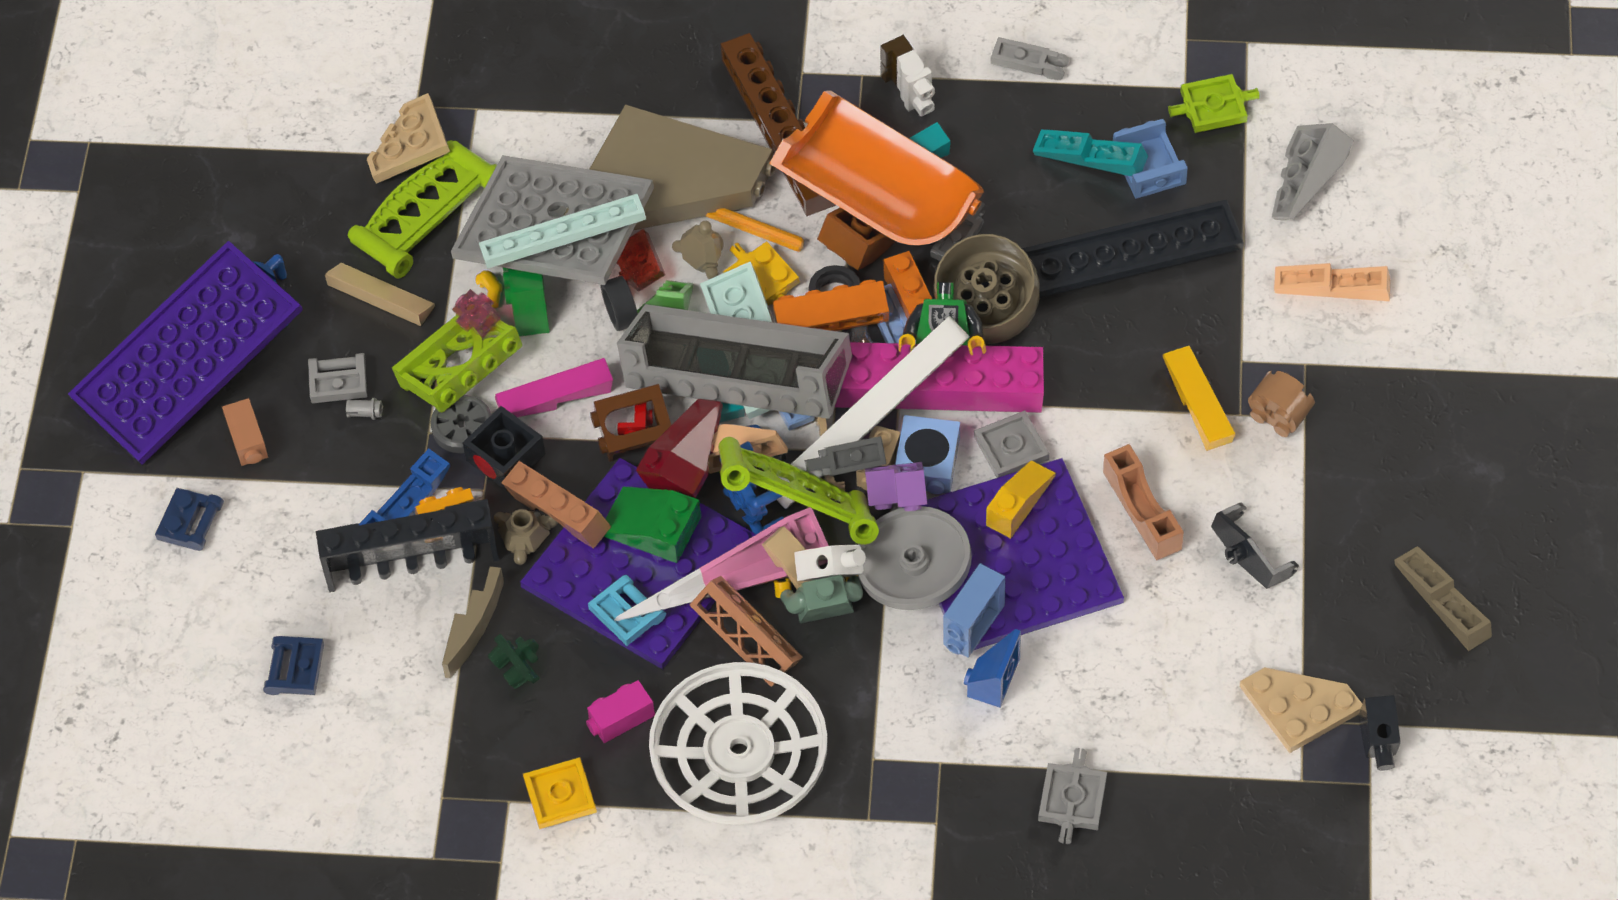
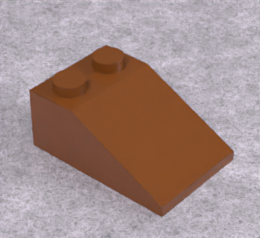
M842 208L827 214L817 238L830 251L836 253L848 265L857 270L873 263L896 242Z

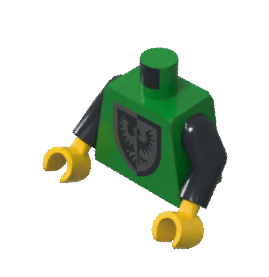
M937 282V299H924L923 303L915 307L906 321L903 335L899 338L898 350L901 352V347L908 344L911 346V352L915 348V340L916 344H920L946 318L951 316L970 336L962 344L968 345L970 355H973V349L977 346H980L983 354H985L986 347L983 340L982 321L973 306L966 304L965 300H953L954 283Z

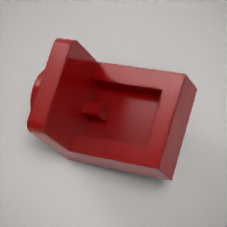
M647 402L635 405L634 422L618 423V435L629 434L647 429L648 426H653V409L647 408Z

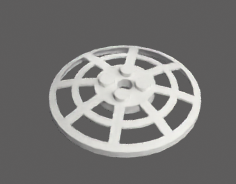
M732 662L700 670L684 679L671 690L662 701L654 716L650 730L649 750L652 767L658 782L677 805L707 821L744 825L776 817L791 809L808 794L816 784L824 767L827 755V730L819 705L810 692L796 679L770 666L749 662ZM741 676L766 679L781 685L786 690L776 703L760 695L742 693ZM729 677L730 694L713 698L698 708L685 697L690 691L704 683ZM795 697L802 701L810 712L816 725L817 735L800 738L795 722L785 711ZM742 703L758 705L769 711L759 720L749 715H743ZM731 704V716L724 717L716 723H713L705 716L708 712L718 707ZM677 705L689 716L680 730L677 747L659 745L663 725L670 711ZM778 718L786 726L791 740L774 742L769 728ZM697 724L707 733L704 738L703 747H686L688 737L693 727ZM735 744H744L747 750L744 753L736 754L731 751V748ZM818 746L815 768L808 782L802 788L790 781L798 767L801 750ZM792 752L790 763L783 775L770 767L774 754ZM660 757L678 758L682 774L692 786L679 796L667 781L661 767ZM687 759H705L710 772L698 781L690 770ZM760 776L773 784L762 792L748 795L747 782L753 781ZM719 779L735 783L736 796L719 794L709 788ZM780 789L793 796L789 801L775 809L756 815L748 814V804L767 799ZM700 795H703L716 802L736 805V816L708 813L692 806L690 803Z

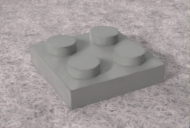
M1025 410L974 430V438L996 478L1020 471L1031 460L1037 464L1049 460V452Z

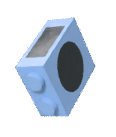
M904 415L895 465L922 462L926 491L932 494L950 493L960 441V422Z

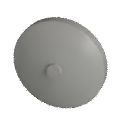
M921 506L922 509L915 511H905L904 508H900L876 520L879 528L877 538L872 543L866 545L858 544L866 556L865 563L863 564L864 571L858 577L865 591L873 599L891 608L917 610L934 606L950 597L959 589L970 570L971 548L964 528L949 514L935 508Z

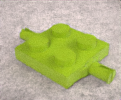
M1233 74L1181 84L1180 92L1184 103L1168 106L1170 117L1186 114L1191 120L1195 133L1247 122L1248 115L1244 102L1259 99L1260 95L1258 88L1242 91L1236 85Z

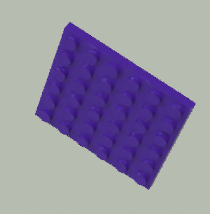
M619 458L586 499L585 503L598 510L606 519L622 487H648L636 472L637 467ZM699 502L701 519L678 563L606 537H603L593 549L563 528L520 581L521 588L663 670L702 619L689 605L690 603L664 609L666 616L663 621L658 625L650 627L628 646L589 610L588 603L624 575H628L633 580V585L648 599L756 534ZM625 593L620 594L631 607L637 605ZM712 597L706 598L700 604L708 611L715 600Z
M1063 458L1040 464L1055 472V477L1011 539L986 526V508L1000 488L1017 472L927 499V504L921 505L941 510L955 518L964 528L970 543L972 559L969 573L959 589L939 603L943 615L979 564L1005 576V606L974 650L998 643L1015 629L1020 630L1021 635L1124 603V596Z

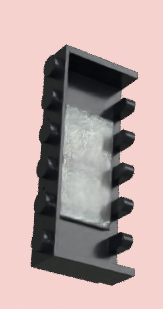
M484 499L446 506L444 510L364 525L355 523L315 531L319 558L329 593L335 592L332 572L348 569L351 583L358 585L362 582L360 567L377 564L379 577L386 580L390 577L389 561L405 559L408 573L416 574L419 571L417 556L433 553L436 567L444 569L447 566L445 551L462 548L464 561L471 564L475 561L473 546L490 543L493 562L499 561L488 500Z

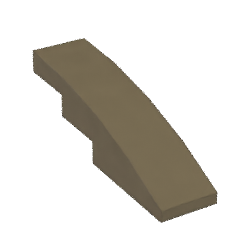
M489 568L484 591L472 590L466 615L454 614L442 662L445 678L453 677L470 656L484 634L496 609L504 584L501 568Z

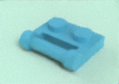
M628 575L619 578L588 603L589 610L626 646L653 625H658L666 616V612L660 610L648 613L644 617L637 616L615 621L618 615L632 608L620 594L625 593L636 604L647 599L633 585L634 582Z

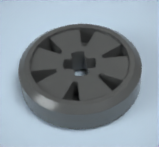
M463 395L443 413L435 408L430 421L434 440L440 447L449 452L464 453L462 442L492 415L489 407L476 397ZM465 421V427H459L458 422Z

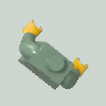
M842 575L807 581L801 583L795 593L792 591L789 578L785 582L774 581L775 597L781 598L790 613L798 614L800 624L854 613L852 602L860 600L863 595L862 584L858 575L845 579Z

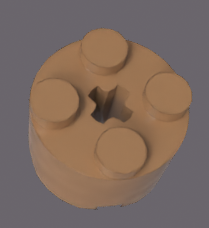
M1269 371L1248 398L1249 406L1252 409L1250 416L1258 423L1263 424L1267 422L1272 425L1275 432L1282 437H1288L1290 433L1295 432L1313 408L1315 401L1311 393L1308 396L1304 394L1302 389L1305 386L1281 371H1277L1275 375L1272 374V371Z

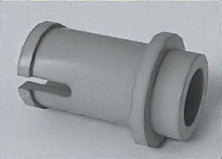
M372 398V400L348 399L346 412L349 413L346 415L347 417H371L372 420H376L377 417H382V401H378L376 398Z

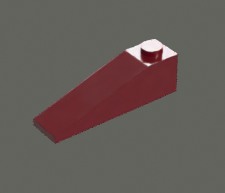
M697 399L647 449L636 472L649 489L673 490L696 498L709 474L708 459L709 454H713L714 450L712 440L713 435L718 431L723 407L721 401Z

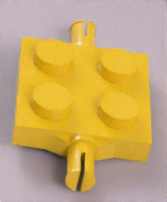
M767 241L749 253H746L739 243H735V247L734 245L731 246L730 252L738 260L724 270L723 273L751 262L767 305H772L773 301L785 296L789 290L800 283L797 274Z

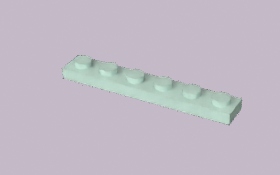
M634 194L479 242V247L488 269L646 220L645 211L638 194Z

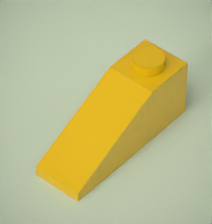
M1032 460L1028 462L1000 488L987 506L986 526L1011 539L1054 479L1056 473Z

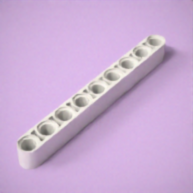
M951 316L946 318L791 465L806 471L804 460L819 457L818 450L824 449V447L861 440L970 336ZM822 469L809 472L819 478L823 476ZM779 477V478L782 479V480H785V481H787V482H790V481H789L788 479H786V478H781V477ZM784 496L777 499L785 509L795 502Z

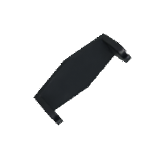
M1242 502L1216 513L1211 528L1226 547L1225 557L1227 561L1230 560V564L1238 563L1266 589L1289 579L1297 572L1295 568H1298L1299 565L1295 561H1290L1274 569L1253 539L1234 523L1244 514L1242 510L1247 509Z

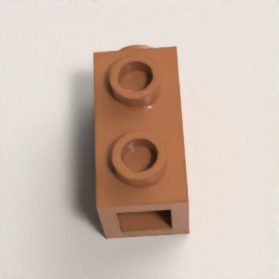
M249 398L223 406L222 409L241 466L255 464L262 459L269 458Z

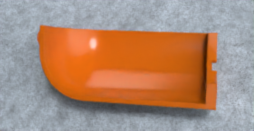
M824 91L816 105L805 119V122L808 123L803 131L796 129L789 137L783 139L769 163L887 237L908 245L930 244L952 233L969 214L973 216L981 205L979 199L984 193L982 187L967 174L832 91Z

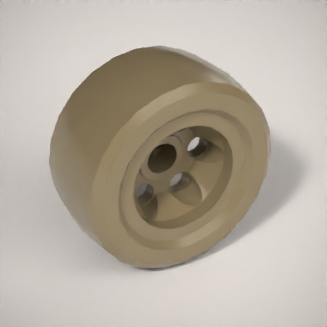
M979 234L967 237L954 244L944 254L938 264L934 277L935 299H937V282L954 283L953 300H964L962 299L966 291L971 292L972 297L965 301L966 304L973 306L982 321L985 344H995L1011 339L1024 330L1034 317L1039 303L1040 288L1037 271L1027 253L1015 242L994 234ZM1003 277L1011 280L1007 285L1002 284L1000 281ZM989 282V286L984 288L982 283ZM1000 296H1006L1008 301L1005 304H999L997 299ZM982 303L988 305V309L985 312L978 310V306Z

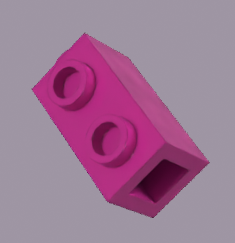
M639 680L632 684L621 686L617 692L606 698L602 697L595 700L591 706L587 707L589 719L586 723L593 736L599 735L603 743H606L654 717L653 701Z

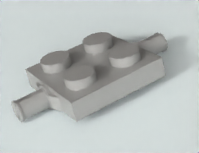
M1080 748L1074 750L1072 764L1059 765L1048 763L1038 821L1061 826L1059 842L1063 844L1066 833V844L1072 842L1073 828L1098 830L1107 772L1092 770L1084 766L1087 754L1085 749L1081 750L1080 759Z

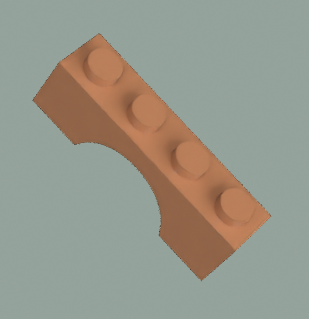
M1127 444L1104 454L1103 473L1156 561L1182 550L1184 532L1170 510H1163L1155 500L1148 486L1143 465L1131 445Z
M520 461L502 481V484L516 500L534 511L536 508L543 511L567 529L574 537L593 549L611 528V525L598 510Z

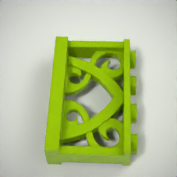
M473 301L394 365L392 370L401 388L406 391L410 390L443 413L518 351L523 344L514 326L504 323L482 309L479 303ZM485 327L489 328L482 333L480 332ZM473 346L471 358L466 363L446 367L447 358L455 351L465 350ZM421 379H426L424 384L420 382ZM437 380L438 386L432 390L431 385Z

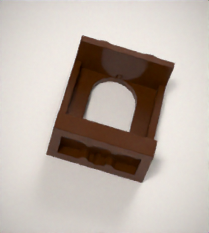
M659 384L594 401V411L590 412L594 429L599 427L602 437L598 438L601 453H607L609 462L613 461V455L653 444L671 426ZM650 401L657 426L618 436L607 430L605 421L610 413Z

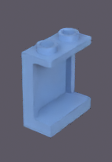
M1164 119L1148 121L1143 125L1132 128H1124L1113 134V141L1142 143L1148 155L1142 172L1133 174V176L1125 175L1135 199L1186 184L1188 168L1185 161H1179L1166 135Z

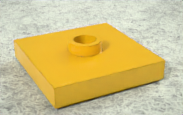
M580 757L523 774L539 829L597 813Z

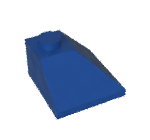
M1013 630L976 660L973 669L968 668L964 678V685H967L968 698L1001 708L1020 661V630Z

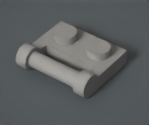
M364 353L355 354V357L320 361L317 358L308 359L311 403L367 397L366 360ZM356 368V369H351V370H342V371H333V372L319 373V371H328V370H338V369Z

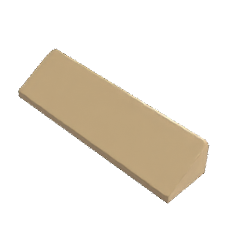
M343 263L335 266L325 275L328 286L419 326H422L435 307V304Z

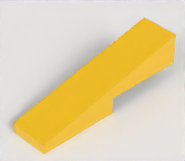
M1190 346L1163 354V359L1183 405H1187L1206 451L1232 443L1235 432Z

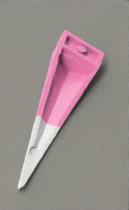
M810 507L785 517L713 561L618 615L615 621L691 603L711 580L722 576L736 591L787 578L788 575L784 569L775 566L762 544L781 526H784L806 550L829 546L812 508ZM820 559L818 560L819 566L828 563L827 559L821 561Z

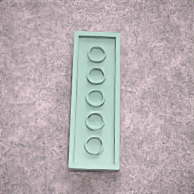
M751 262L700 283L711 314L774 322ZM724 351L733 375L740 354ZM750 355L747 357L740 380L783 386L790 365L786 360ZM793 379L791 387L798 388L795 379ZM744 406L749 419L770 411L768 409Z

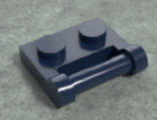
M176 487L155 533L156 539L202 551L206 543L205 536L216 512L221 510L224 500L217 495H204ZM201 507L206 508L195 533L189 535Z
M288 636L273 637L271 644L273 654L268 680L264 682V693L268 695H279L280 693L315 695L324 649L323 639ZM287 650H292L286 680H280L284 653Z

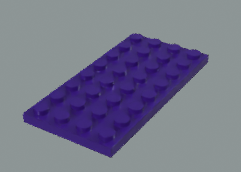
M227 241L76 385L68 395L143 465L280 333L303 308L230 241Z

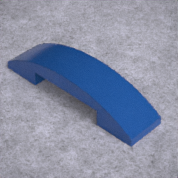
M428 448L410 468L412 473L410 477L377 512L371 510L359 525L416 515L415 506L420 505L419 501L433 495L448 472L450 463Z

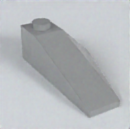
M1333 123L1297 126L1286 149L1285 157L1288 158V164L1281 172L1284 182L1283 186L1277 191L1272 218L1275 220L1293 219L1343 165L1349 156V150L1354 140Z

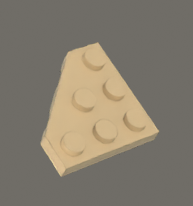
M429 93L402 105L399 110V118L395 124L390 123L380 138L381 145L376 152L372 151L368 156L367 162L376 183L450 152Z
M1266 667L1240 681L1242 691L1289 753L1357 716L1362 707L1361 701L1347 684Z

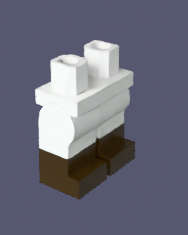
M904 34L880 45V76L885 83L891 80L900 90V97L904 101V106L908 112L916 109L920 116H924L934 111L935 104L932 102V96L935 94V88L932 86V72L928 67L924 68L922 60Z

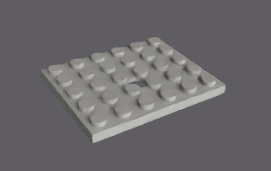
M502 155L451 250L453 259L485 264L479 242L560 218L551 217L548 214L549 211H555L560 206H566L569 209L564 215L566 216L638 194L644 209L654 189L653 180ZM636 223L498 265V267L606 285Z

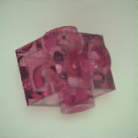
M471 289L457 299L452 309L458 317L455 322L466 332L472 329L482 338L501 317L492 307L493 301L482 292L477 295Z

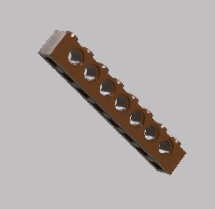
M748 33L721 43L722 61L769 148L773 150L774 155L783 139L789 137L796 129L803 131L805 125L801 119L797 120L792 101L790 99L786 100L781 81L775 80L773 76L774 70L770 61L764 60L761 44L759 41L755 42L751 34ZM783 172L806 217L836 206V204Z

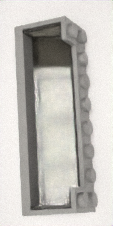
M648 304L644 305L617 342L626 388L641 389L659 384L663 394L721 401L722 403L830 419L852 358L849 333Z

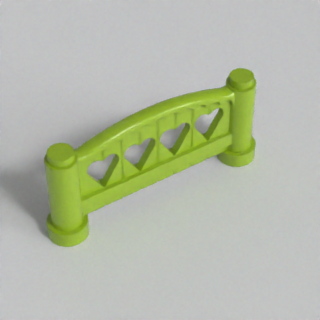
M447 141L450 152L424 166L395 188L378 207L365 227L354 225L349 230L348 238L350 242L384 265L386 271L395 278L404 277L413 265V257L408 252L480 186L485 188L497 164L491 165L457 141ZM449 168L455 170L458 179L457 183L436 181V178L443 175L444 171ZM433 185L437 188L438 200L420 199L417 197L418 194L425 192L427 186ZM408 203H417L420 211L419 217L401 216L398 214L401 210L406 209ZM396 219L399 221L402 231L401 234L382 233L379 230L387 226L388 221Z
M725 437L719 443L718 449L722 463L720 476L722 484L726 489L740 491L751 482L849 523L850 536L858 544L866 545L872 543L877 538L879 533L877 521L871 516L867 499L863 492L859 490H852L849 493L845 492L837 486L791 464L740 447L738 440L733 437ZM755 467L762 468L764 472L756 469ZM779 477H781V478H786V479H788L790 482H787V481H785V480H782V479H780ZM805 488L812 489V490L815 491L816 493H813V492H811V491H808V490H806Z

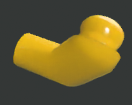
M483 270L476 275V284H480L479 287H485L488 290L485 305L493 309L498 308L503 286L493 272Z

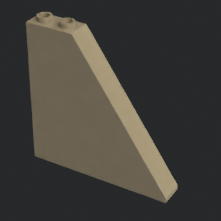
M625 105L589 170L653 180L654 189L644 207L646 220L637 222L633 229L634 231L704 217L707 213L716 212L717 209L724 208L734 211L753 207L757 198L762 197L765 183L768 177L773 176L776 167L769 164L773 158L772 149Z

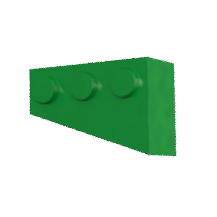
M503 268L506 305L512 304L515 328L519 337L550 333L543 274Z

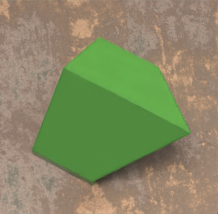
M666 280L663 283V287H659L656 294L638 308L637 312L639 313L645 304L688 310L693 283Z

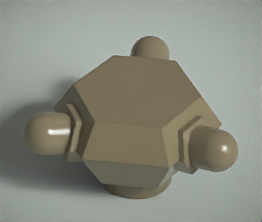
M702 221L700 225H695L682 234L681 240L674 241L672 249L675 252L682 253L683 260L694 269L705 272L707 278L711 279L718 276L717 262L721 256L724 243L722 237L711 229V223L709 221Z
M524 509L515 510L512 514L497 512L494 515V521L500 527L498 532L507 550L514 553V562L518 565L526 562L527 554L535 552L550 534V528L558 524L549 515L541 516L538 512Z

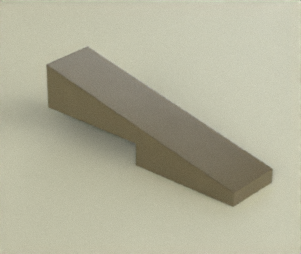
M1418 546L1394 560L1396 567L1468 651L1492 637L1491 621L1454 588V580Z

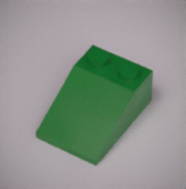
M622 487L606 517V521L611 525V528L604 537L678 563L701 519L699 500L673 490Z

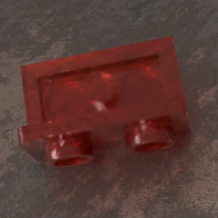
M642 229L629 237L616 264L621 269L619 276H623L627 284L639 292L666 274L649 233Z

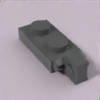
M981 202L979 209L973 216L969 214L952 233L935 243L930 251L932 258L941 261L944 254L954 244L979 233L984 223L982 217L985 213V203Z
M881 436L824 447V449L818 450L819 457L804 460L806 471L822 469L823 476H833L887 464Z

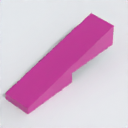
M605 358L497 393L495 394V400L498 408L502 406L516 417L556 410L557 404L561 402L611 393L613 378Z

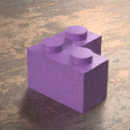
M922 462L865 469L869 506L875 505V509L882 510L892 508L893 503H898V507H904L905 511H915L922 509L921 505L927 504Z

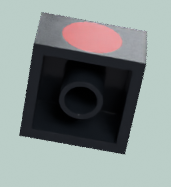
M502 406L462 442L466 461L506 491L508 490L502 484V481L518 461L532 468L546 454L543 436Z

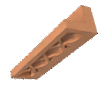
M722 576L711 580L689 604L746 662L765 665L764 658H773L781 666L779 670L786 673L788 669L795 666L803 658ZM708 594L716 601L717 612H708L700 604ZM723 617H732L737 622V633H729L724 628ZM744 637H752L757 642L758 653H749L744 648ZM764 679L771 687L776 684Z

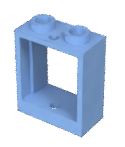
M982 564L978 565L943 616V645L949 651L957 655L962 654L967 658L970 657L1005 606V576Z

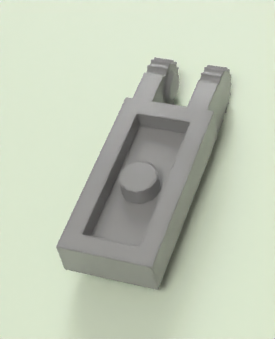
M998 37L991 55V64L1037 75L1043 74L1046 78L1055 80L1063 79L1065 72L1062 68L1067 66L1069 62L1065 54L1050 51L1049 48Z

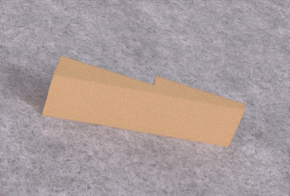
M1330 263L1275 267L1274 291L1278 294L1390 301V275L1387 266L1332 269Z

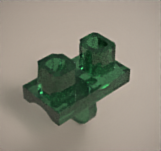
M502 634L494 638L498 645L487 656L499 669L504 667L509 661L513 663L514 666L503 674V677L512 687L516 689L527 680L534 684L540 679L526 661L529 659L531 663H535L538 660L535 653L539 645L534 639L525 641L522 637H519L515 641L518 645L516 648Z

